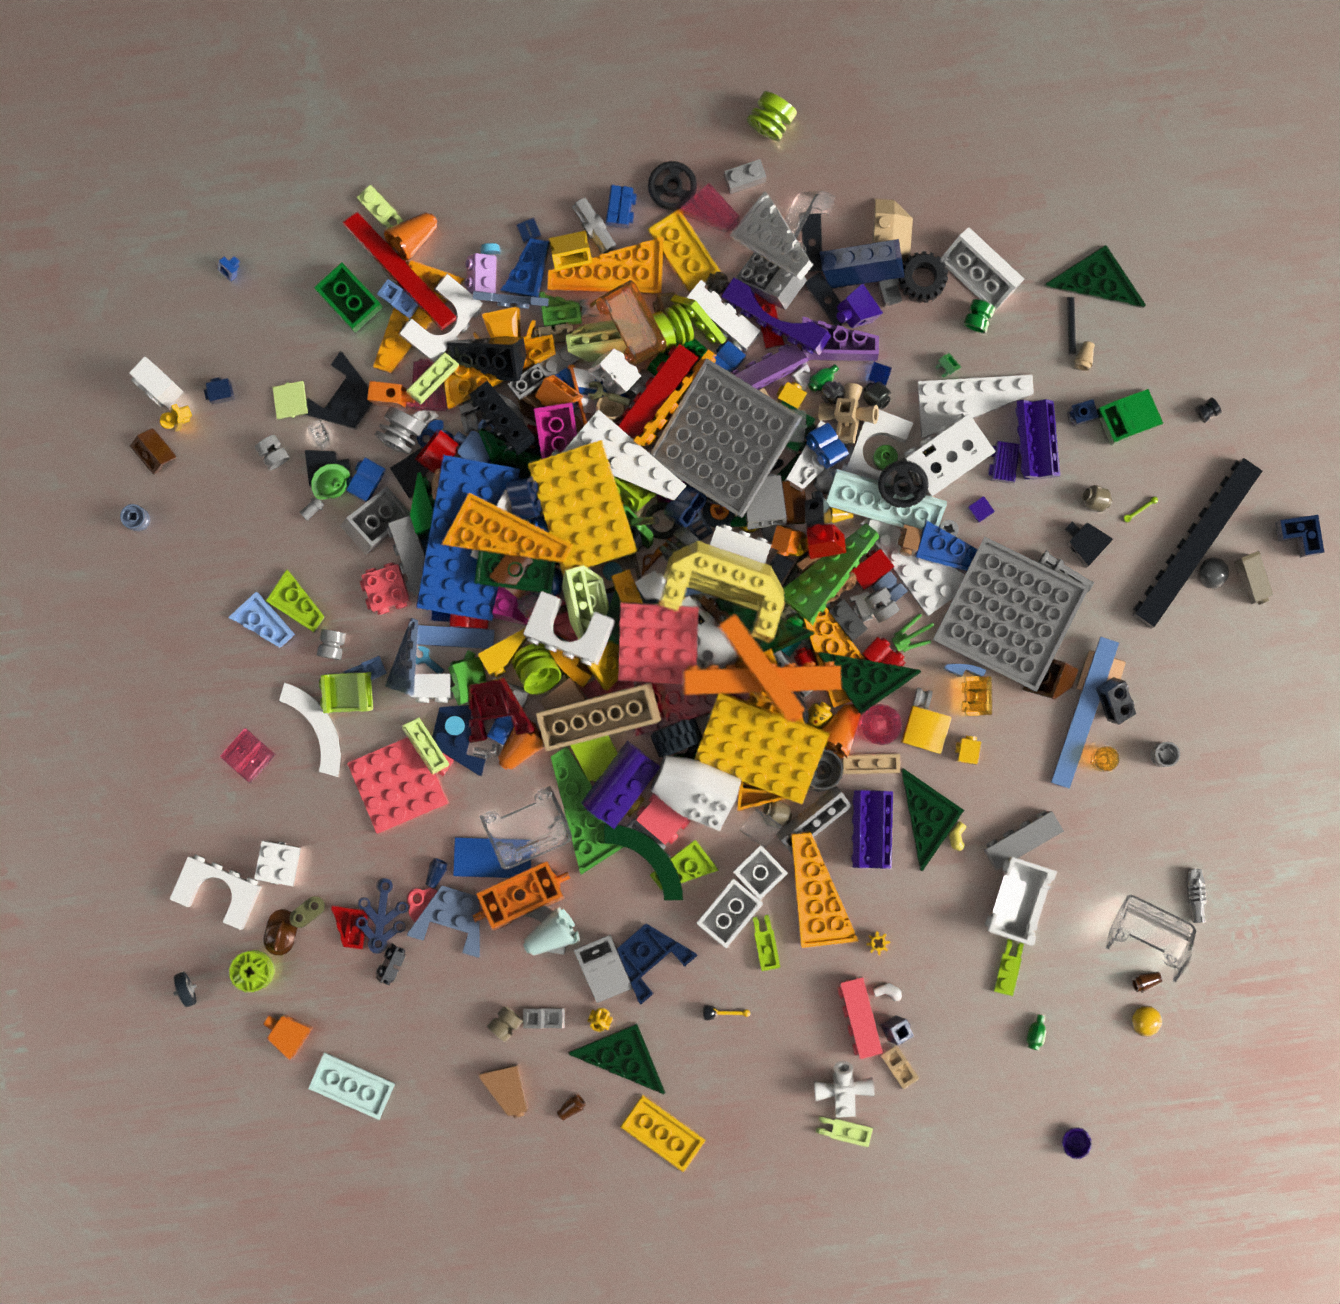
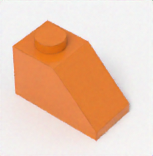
M551 375L544 378L535 397L540 400L541 404L547 407L574 403L581 400L583 395L557 376Z

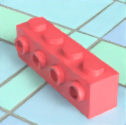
M863 977L839 982L840 987H837L840 999L844 998L845 1006H842L845 1018L849 1017L850 1025H847L850 1037L854 1036L855 1044H852L855 1056L858 1055L860 1059L883 1054Z

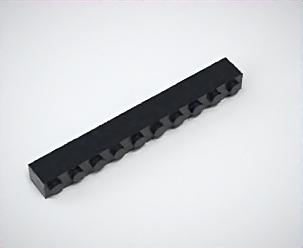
M1243 458L1233 463L1230 468L1232 472L1229 477L1225 476L1219 484L1222 487L1218 493L1214 491L1208 500L1211 503L1207 508L1203 507L1199 512L1198 517L1200 519L1197 523L1193 522L1188 528V536L1186 539L1182 538L1176 546L1178 550L1175 555L1171 554L1165 562L1168 565L1164 571L1160 569L1155 576L1157 580L1153 586L1149 585L1145 590L1144 595L1146 597L1142 602L1139 600L1134 606L1133 610L1135 612L1132 616L1152 629L1157 625L1263 470L1247 459Z

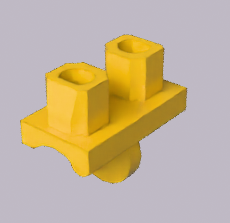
M177 404L171 405L170 411L160 416V425L164 429L174 427L175 432L180 431L182 425L189 423L192 417L189 406L186 405L178 408Z

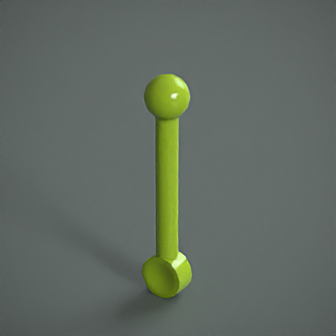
M1153 496L1149 502H1147L1145 505L1134 511L1132 514L1125 515L1123 520L1125 522H1130L1132 517L1143 511L1151 504H1156L1158 502V498Z

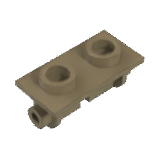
M566 322V324L555 325L553 328L551 326H538L534 329L535 336L541 337L552 334L554 343L565 342L566 335L573 332V325Z

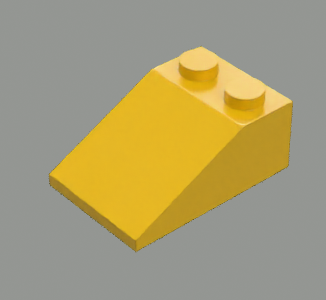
M526 627L478 654L489 675L499 677L506 673L505 669L512 663L514 655L523 647L528 639L524 635Z

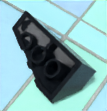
M506 336L446 342L449 356L460 365L481 370L483 374L489 373L501 381H519L526 359L524 337Z

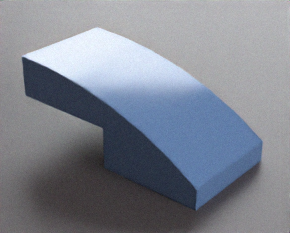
M387 279L377 293L379 297L409 319L419 307L401 287Z
M380 656L344 671V673L371 672V681L387 674Z
M948 664L943 668V670L962 677L966 671L982 678L986 672L983 668L968 664Z

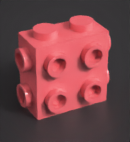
M394 562L383 565V569H368L365 571L366 574L361 575L360 585L362 591H366L368 596L365 599L368 610L372 609V612L378 613V615L388 613V609L396 607V609L405 608L407 603L411 602L400 565H395Z
M653 794L649 798L651 803L647 808L643 806L637 812L638 818L636 820L665 845L668 842L672 844L678 837L676 832L680 828L684 830L691 821L674 811Z

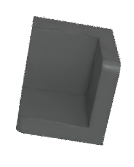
M898 278L878 283L884 307L902 302L898 288Z

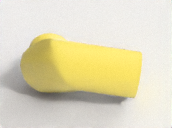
M960 821L949 834L950 844L957 851L964 849L965 844L962 842L961 834L967 827Z

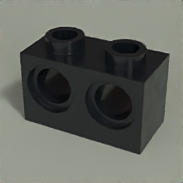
M1113 677L1096 688L1107 721L1120 725L1136 714L1134 701L1128 691L1129 686L1124 680Z

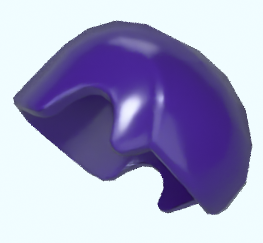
M1077 1127L1065 1132L1062 1145L1066 1155L1073 1159H1082L1090 1152L1092 1140L1087 1131Z

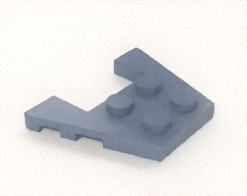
M473 291V299L497 302V306L510 307V303L516 304L517 308L529 309V305L548 306L549 298Z
M441 886L408 931L407 936L424 941L429 922L437 923L468 933L462 953L479 958V921L475 923L472 916L479 912L478 896Z

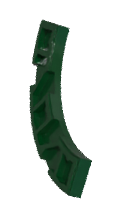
M604 824L605 844L621 845L640 854L655 870L662 886L664 900H683V889L678 872L668 854L659 844L635 829L622 825H617L614 829L610 825Z

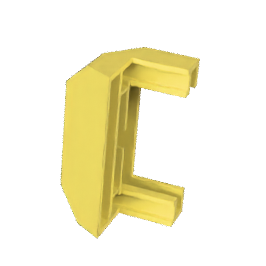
M700 541L677 550L671 555L663 574L665 584L658 606H664L677 612L678 608L681 607L686 588H690L758 611L751 637L764 640L767 643L774 638L784 604V589L770 565Z

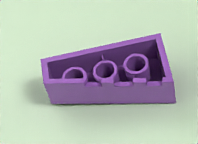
M802 317V323L813 322L826 329L831 335L820 355L814 352L812 355L802 349L803 346L801 345V351L809 360L878 361V335L858 330L853 331L843 326H834L823 321H814L807 317Z

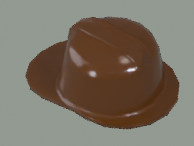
M280 909L275 911L267 921L264 933V946L273 955L281 956L287 954L293 947L298 928L291 924V912L288 910Z

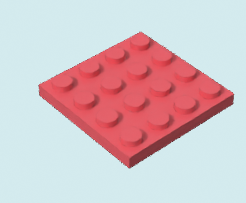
M622 602L620 610L618 680L682 684V671L687 670V667L697 666L699 607L681 606L675 612L673 609L664 606L660 607L658 604Z
M408 737L347 763L377 834L448 804L436 773L433 775L430 773Z

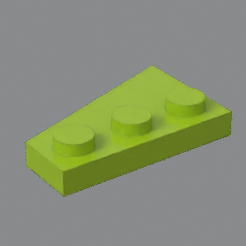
M675 294L670 299L674 304L679 303L685 309L690 321L705 334V338L709 342L723 344L727 340L696 300Z
M287 569L266 601L315 633L325 616Z
M696 840L671 858L681 883L719 871ZM654 871L650 876L662 890L660 880Z

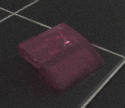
M244 728L220 757L251 784L276 754L252 732Z

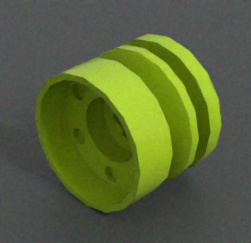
M764 91L757 101L759 108H753L752 114H749L746 121L761 135L774 141H780L782 138L781 133L786 132V127L783 124L790 125L797 111L783 98L772 92Z
M679 303L665 308L664 313L658 311L647 316L646 321L650 336L655 346L662 353L671 350L674 345L676 346V343L683 345L685 341L689 342L694 339L692 323L685 309Z
M542 643L538 645L529 644L521 648L512 659V666L525 691L529 694L538 695L545 693L555 687L561 679V672L549 650L545 648L546 645Z
M250 950L237 955L229 968V977L232 984L244 992H255L267 987L275 974V966L272 959L266 953L259 950ZM252 967L255 974L249 976L250 974L246 970Z

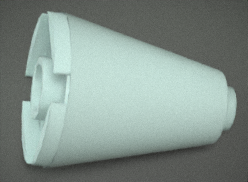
M558 907L524 938L525 943H523V946L528 954L537 955L574 944L579 941L578 931L574 932L572 927L575 924L569 914L564 909L560 910V907Z

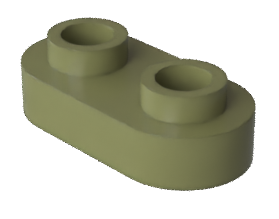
M310 897L291 912V924L297 928L305 927L324 912L325 902L320 897ZM314 902L318 904L316 910H313L311 907ZM298 914H301L303 916L301 922H298L296 920V916Z

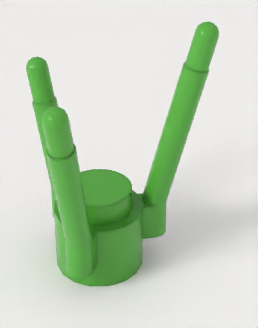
M918 614L900 631L894 633L895 637L891 639L899 652L901 650L906 652L910 649L930 644L931 640H926L908 645L911 643L910 639L933 627L934 623H930L907 636L904 632L922 616V614Z

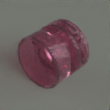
M879 704L872 706L865 712L862 717L861 727L863 734L869 741L877 745H886L898 738L901 733L902 722L900 715L894 708L889 705ZM879 720L887 722L885 730L882 728L880 730L877 729V722Z

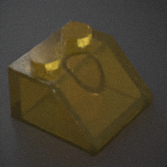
M992 676L964 678V682H961V693L965 694V701L961 702V711L965 712V717L991 716Z

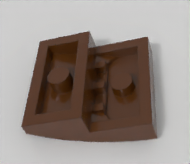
M505 555L490 577L497 583L516 585L533 560L526 557ZM519 562L523 566V573L519 577H512L508 573L510 563ZM512 564L510 566V573L513 575L520 574V565ZM505 588L520 600L527 592L525 590Z

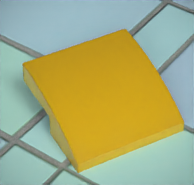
M911 706L901 743L941 754L951 717Z

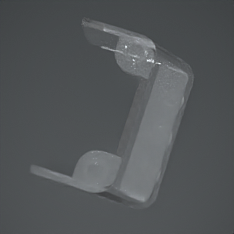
M1128 895L1123 901L1110 928L1105 948L1110 949L1115 940L1124 942L1131 936L1163 952L1162 959L1164 963L1169 967L1175 968L1172 981L1177 982L1190 962L1196 928L1190 922L1137 896Z

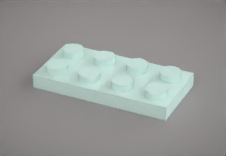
M324 1053L308 1089L380 1120L396 1083L328 1053Z

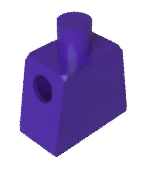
M864 284L856 288L837 306L839 311L837 313L838 321L840 323L847 322L852 329L873 323L883 314Z

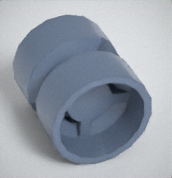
M129 504L121 511L120 519L122 524L132 531H143L149 526L150 515L148 511L139 505Z
M891 571L872 586L874 591L886 586L891 594L890 600L895 602L908 591L902 583H897V578Z

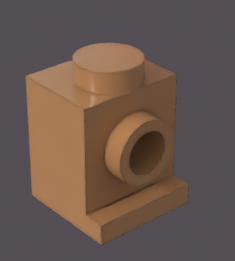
M903 525L898 540L901 555L910 557L916 554L923 529Z

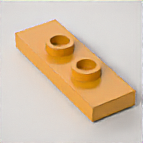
M630 569L611 576L621 603H643Z

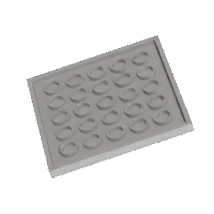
M706 358L650 455L672 474L743 518L803 417Z
M984 537L933 640L1037 692L1089 587Z

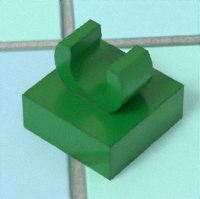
M950 353L941 357L938 360L939 364L935 367L936 370L944 367L945 373L942 377L951 375L961 368Z

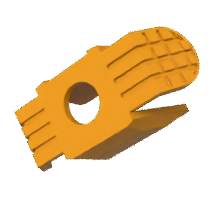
M512 307L482 315L490 338L521 337L519 308ZM535 320L531 321L524 340L531 339L536 324ZM476 332L473 333L476 339H481Z

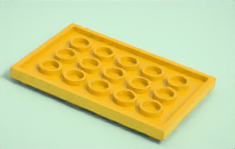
M602 440L528 464L531 476H533V480L538 484L537 495L541 502L549 533L573 545L565 563L559 562L563 575L567 569L581 565L588 568L637 552Z
M720 693L694 760L738 777L745 783L803 804L830 733L799 721L794 723L792 721L786 722L778 713L729 694Z

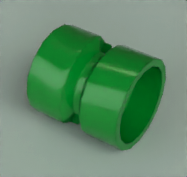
M973 299L969 307L971 313L966 315L963 325L972 331L985 334L990 324L988 319L993 317L996 308L983 300Z

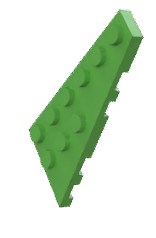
M865 523L845 539L846 553L822 557L784 587V601L813 625L819 612L825 610V604L828 600L835 597L850 577L849 573L853 567L856 568L859 565V559L862 555L867 554L879 538L878 532Z
M566 746L552 755L551 761L581 875L624 846L604 843V824L607 823L595 817L581 803L593 786Z

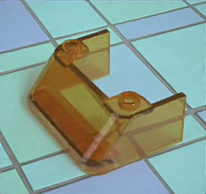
M632 280L621 284L589 304L591 308L596 306L600 313L610 315L627 347L624 350V359L629 364L636 367L667 348V343L637 285Z

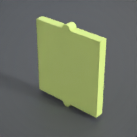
M303 381L287 382L285 385L273 387L278 420L288 417L294 418L297 415L308 413Z

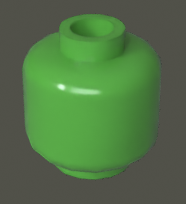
M890 445L879 446L873 454L874 465L882 471L889 464L898 461V453Z

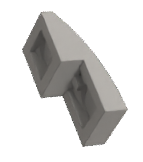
M565 1008L523 1009V1028H565Z

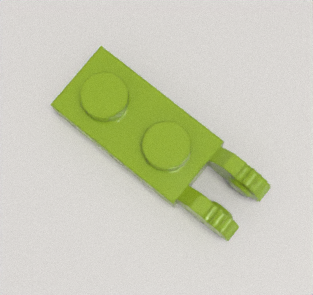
M769 914L764 915L767 931L762 932L759 930V920L757 917H753L754 935L761 971L781 968Z
M1007 939L1004 954H1002L994 992L1013 996L1024 943L1019 942L1016 956L1014 957L1009 955L1012 948V940Z

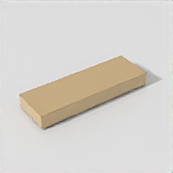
M900 754L848 755L847 758L844 756L842 758L843 774L900 773Z

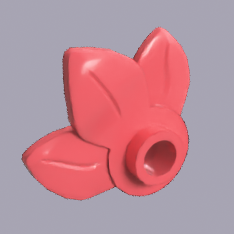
M433 888L423 891L421 889H412L408 893L409 915L414 922L425 910L437 893V890ZM414 895L420 896L419 902L413 901Z

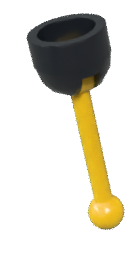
M704 1005L703 1019L710 1021L715 1019L717 1015H743L748 1017L750 1011L748 1009L743 1011H717L712 1005Z

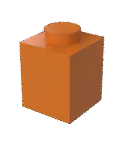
M777 525L771 548L778 550L777 553L788 556L789 553L797 554L802 531Z

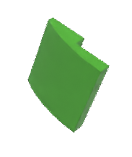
M480 657L448 667L455 683L451 690L458 706L469 702V685L486 681Z

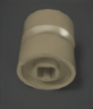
M504 1005L498 1012V1018H493L487 1027L498 1038L507 1042L513 1034L512 1030L517 1029L523 1020L509 1007Z

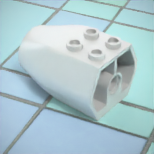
M666 755L660 763V769L655 774L651 792L680 815L720 831L735 803L741 779L698 760Z

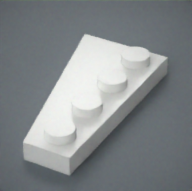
M820 421V422L818 423L816 429L819 428L820 426L826 424V423H824L823 421ZM843 443V444H844L845 447L847 448L851 443ZM807 444L785 480L790 481V486L800 492L825 469L824 466L819 464L817 454Z

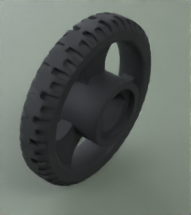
M668 161L658 165L652 171L648 180V191L651 199L656 205L666 210H679L686 207L695 197L697 190V181L693 171L687 165L677 161ZM669 169L670 174L664 178L663 184L656 185L655 180L662 171ZM681 172H684L690 180V190L688 191L682 189V181L679 177ZM670 182H675L678 186L676 189H669L667 185ZM663 193L669 197L678 196L680 202L668 203L660 199V196Z
M905 460L896 461L886 466L881 472L878 480L879 493L884 501L898 508H909L921 502L928 491V477L922 467L916 463ZM896 470L898 473L894 476L893 485L885 486L887 476ZM909 470H913L919 475L922 485L913 484V478L908 473ZM905 482L908 485L900 486L899 483ZM912 493L914 496L913 498L908 500H898L893 498L895 494L900 497H907Z

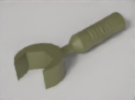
M597 381L589 383V387L597 388L595 394H588L590 399L598 400L602 396H606L611 401L630 406L631 399L614 393L604 392L602 384Z

